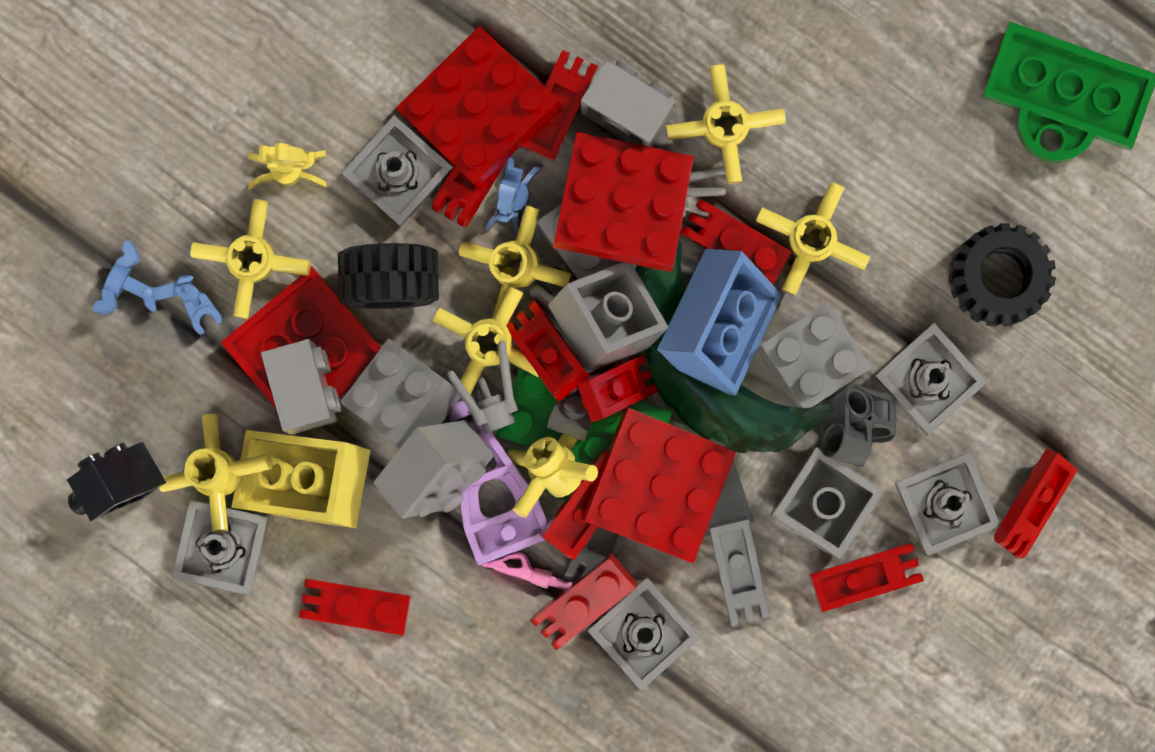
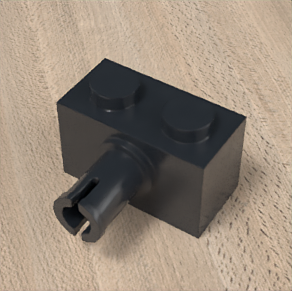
M123 442L103 454L104 457H101L99 452L77 464L80 470L67 479L73 490L68 496V504L74 513L78 515L87 514L89 520L93 521L143 500L166 484V481L143 442L128 448Z

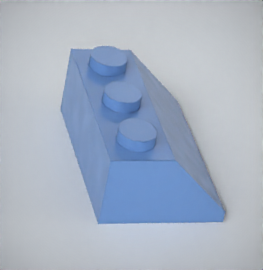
M705 249L657 350L678 371L724 393L736 396L782 294L742 251Z

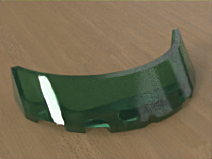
M678 240L672 272L639 265L635 267L636 272L668 326L685 292L681 267L682 243L680 240ZM665 332L648 349L643 350L649 363L648 369H650L652 374L651 382L656 384L658 393L664 402L676 411L678 418L698 435L707 440L714 438L729 445L728 450L745 454L749 451H773L775 453L785 450L794 445L834 410L829 403L810 408L781 405L755 394L742 384L736 396L724 393L678 371L657 350Z

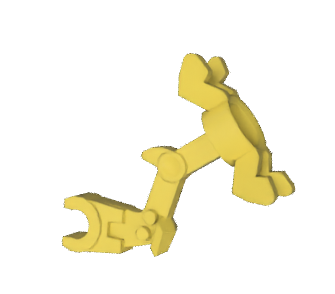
M276 143L275 147L259 146V155L247 152L248 159L262 163L270 169V173L258 176L248 183V190L274 179L277 183L284 186L294 185L300 179H304L327 188L326 181L303 172V169L313 166L315 161L326 157V150L311 152L290 146L289 144Z

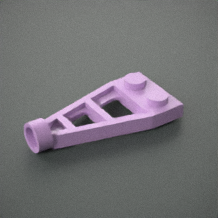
M464 401L456 403L447 417L449 422H456L471 416L472 413ZM472 415V421L469 425L494 454L493 457L496 461V468L485 473L477 482L469 485L462 494L464 497L461 502L463 527L479 566L545 541L539 535L548 523L539 500L526 518L517 515L513 509L492 518L485 517L481 513L478 491L484 482L492 479L503 481L514 495L516 503L528 484L492 432L486 434L483 425L477 426Z

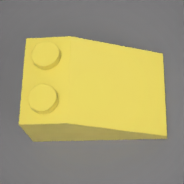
M246 430L240 460L269 454L273 467L271 470L241 476V482L234 491L231 508L356 529L371 450L346 442Z

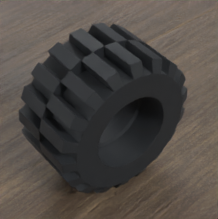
M1000 223L996 227L990 225L976 232L960 246L957 255L953 257L950 265L953 266V271L949 274V283L953 282L954 289L951 290L953 298L958 297L961 305L958 307L963 313L966 311L972 314L970 319L976 322L985 321L987 322L986 326L996 327L997 325H1003V327L1012 326L1036 314L1042 308L1041 306L1049 300L1051 296L1049 290L1055 286L1056 277L1051 275V271L1056 269L1055 261H1049L1047 254L1051 251L1047 244L1042 247L1037 242L1041 237L1035 232L1029 235L1025 233L1026 227L1017 225L1012 228L1010 223ZM1001 253L1008 255L1020 266L1023 274V284L1021 290L1015 296L1000 298L990 293L984 286L981 279V265L984 259L991 254Z
M409 243L366 244L348 247L337 254L339 303L353 308L395 309L426 306L439 300L438 251L429 246Z

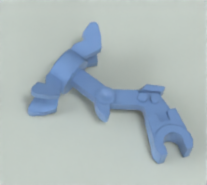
M513 156L508 159L505 177L501 181L498 191V203L495 214L490 218L484 229L491 230L498 220L507 223L512 218L514 238L516 239L519 229L518 212L524 210L525 206L529 203L527 186L543 168V165L537 164L521 182L523 170L514 167Z
M129 240L124 242L121 249L125 255L116 260L107 277L104 288L101 291L102 300H97L92 308L93 312L99 315L117 310L116 297H119L125 289L143 298L146 307L154 313L157 311L156 301L180 296L193 328L200 335L205 334L200 324L203 316L212 315L218 325L223 323L220 312L217 311L205 293L201 294L190 283L194 280V277L191 275L178 276L174 283L154 288L131 278V267L141 262L135 245Z

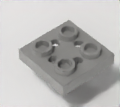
M393 115L341 174L401 228L450 174L453 167ZM410 152H413V153L416 154V156H417V157H416V160L414 159L413 154L410 153ZM383 181L390 185L389 190L386 192H382L379 189V185L386 189V184ZM410 181L409 185L412 188L417 181L418 187L415 190H409L407 183Z
M935 323L928 327L874 376L881 386L895 397L899 406L926 436L932 433L987 383L986 379ZM914 359L920 360L922 363V366L918 370L916 369L919 367L920 361H916L914 363L913 368L911 366V363ZM910 390H913V394L915 396L919 394L918 390H920L921 394L919 398L911 397ZM943 391L942 397H946L948 395V398L946 400H941L938 397V393Z
M970 452L894 483L925 556H930L1000 526V522ZM937 480L942 481L944 483V489L937 491L938 489L943 487V483H938L936 487H934V483ZM925 507L927 508V515H931L933 509L934 514L932 517L927 518L924 516L923 510ZM952 519H956L953 522V525H959V527L956 529L952 528L949 524V521Z
M190 500L172 578L249 596L252 595L270 517L226 508L227 523L231 525V531L229 533H212L210 504ZM239 546H242L246 549V555L242 558H240V555L243 554L242 549H239L236 553V549ZM213 563H221V564H222V565H214V566L212 567V564H213ZM222 569L219 573L213 572V570Z
M648 578L644 579L632 592L625 596L588 630L640 691L701 638ZM628 613H633L636 616V621L631 625L629 624L633 620L632 616H629L628 621L625 622V616ZM656 615H662L665 620L664 624L662 623V619L658 617L657 622L659 626H657V624L653 622V618ZM628 641H630L631 644L635 647L634 651L631 653H626L623 649V645L625 644L626 649L628 651L631 650V646L628 643ZM657 643L659 644L655 648L656 652H660L661 647L663 646L662 653L658 655L654 654L651 650V648L655 647Z

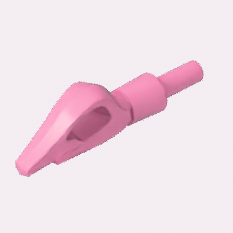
M513 552L482 564V567L493 568L495 571L529 581L545 589H548V586H552L565 591L573 584L572 582L553 577V572L533 568L529 558L522 552ZM517 558L521 560L522 566L508 567L504 562Z

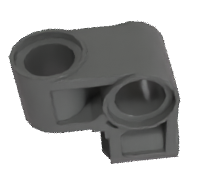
M854 384L824 399L821 404V451L828 458L863 467L870 455L872 443L892 441L896 434V400L891 394L877 392Z

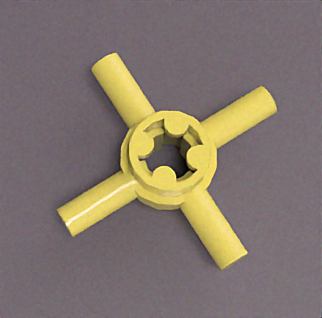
M714 65L709 67L714 104L706 110L703 120L666 125L667 139L669 141L705 136L712 145L722 149L726 183L737 184L742 182L737 146L745 140L749 129L786 124L785 111L782 108L747 113L740 104L730 101L725 65ZM729 114L736 119L735 125L732 127V134L724 135V129L720 126L715 127L714 124L715 120L721 117H728Z
M830 182L816 214L804 216L797 222L763 207L761 208L756 222L789 236L790 248L796 256L781 289L784 292L796 296L810 263L821 262L830 255L861 270H865L871 256L838 242L836 229L830 222L845 189L843 186ZM814 228L820 231L818 238L824 243L821 248H814L807 244L805 245L800 239L803 234L811 233Z
M253 199L247 235L237 238L229 248L193 242L191 246V258L226 263L230 273L239 280L233 317L248 319L254 283L267 279L273 271L308 276L310 273V260L275 255L271 245L262 238L269 203L265 200ZM248 249H251L254 253L261 255L260 263L252 262L249 270L242 269L245 258L243 254Z
M525 206L515 241L500 244L494 250L463 241L460 246L459 256L488 264L493 276L502 284L492 319L509 286L521 289L529 286L537 279L564 288L566 284L574 280V274L540 264L538 253L530 246L541 211L539 209ZM522 255L523 261H520L519 273L516 275L515 269L507 267L509 259L519 260Z
M509 286L493 319H482L472 325L442 308L438 309L433 318V322L465 338V349L471 360L460 381L470 395L485 366H496L500 363L499 349L496 352H486L483 349L480 350V345L477 342L481 336L487 335L489 331L497 334L494 338L497 345L500 341L506 343L507 356L510 363L539 377L522 351L513 346V339L507 328V324L524 294L512 286Z
M205 414L202 415L205 449L196 450L187 458L184 472L163 476L166 484L161 486L159 490L167 492L194 486L198 492L209 496L212 533L228 532L225 496L233 493L238 488L241 476L271 470L273 463L269 454L236 461L231 454L222 451L218 415Z
M562 434L558 441L552 437H544L533 443L527 452L517 449L508 451L507 455L513 464L527 468L528 474L532 479L513 508L517 515L526 518L545 488L552 496L560 498L575 491L582 480L594 481L597 478L598 470L594 465L575 462V456L571 449L578 439Z

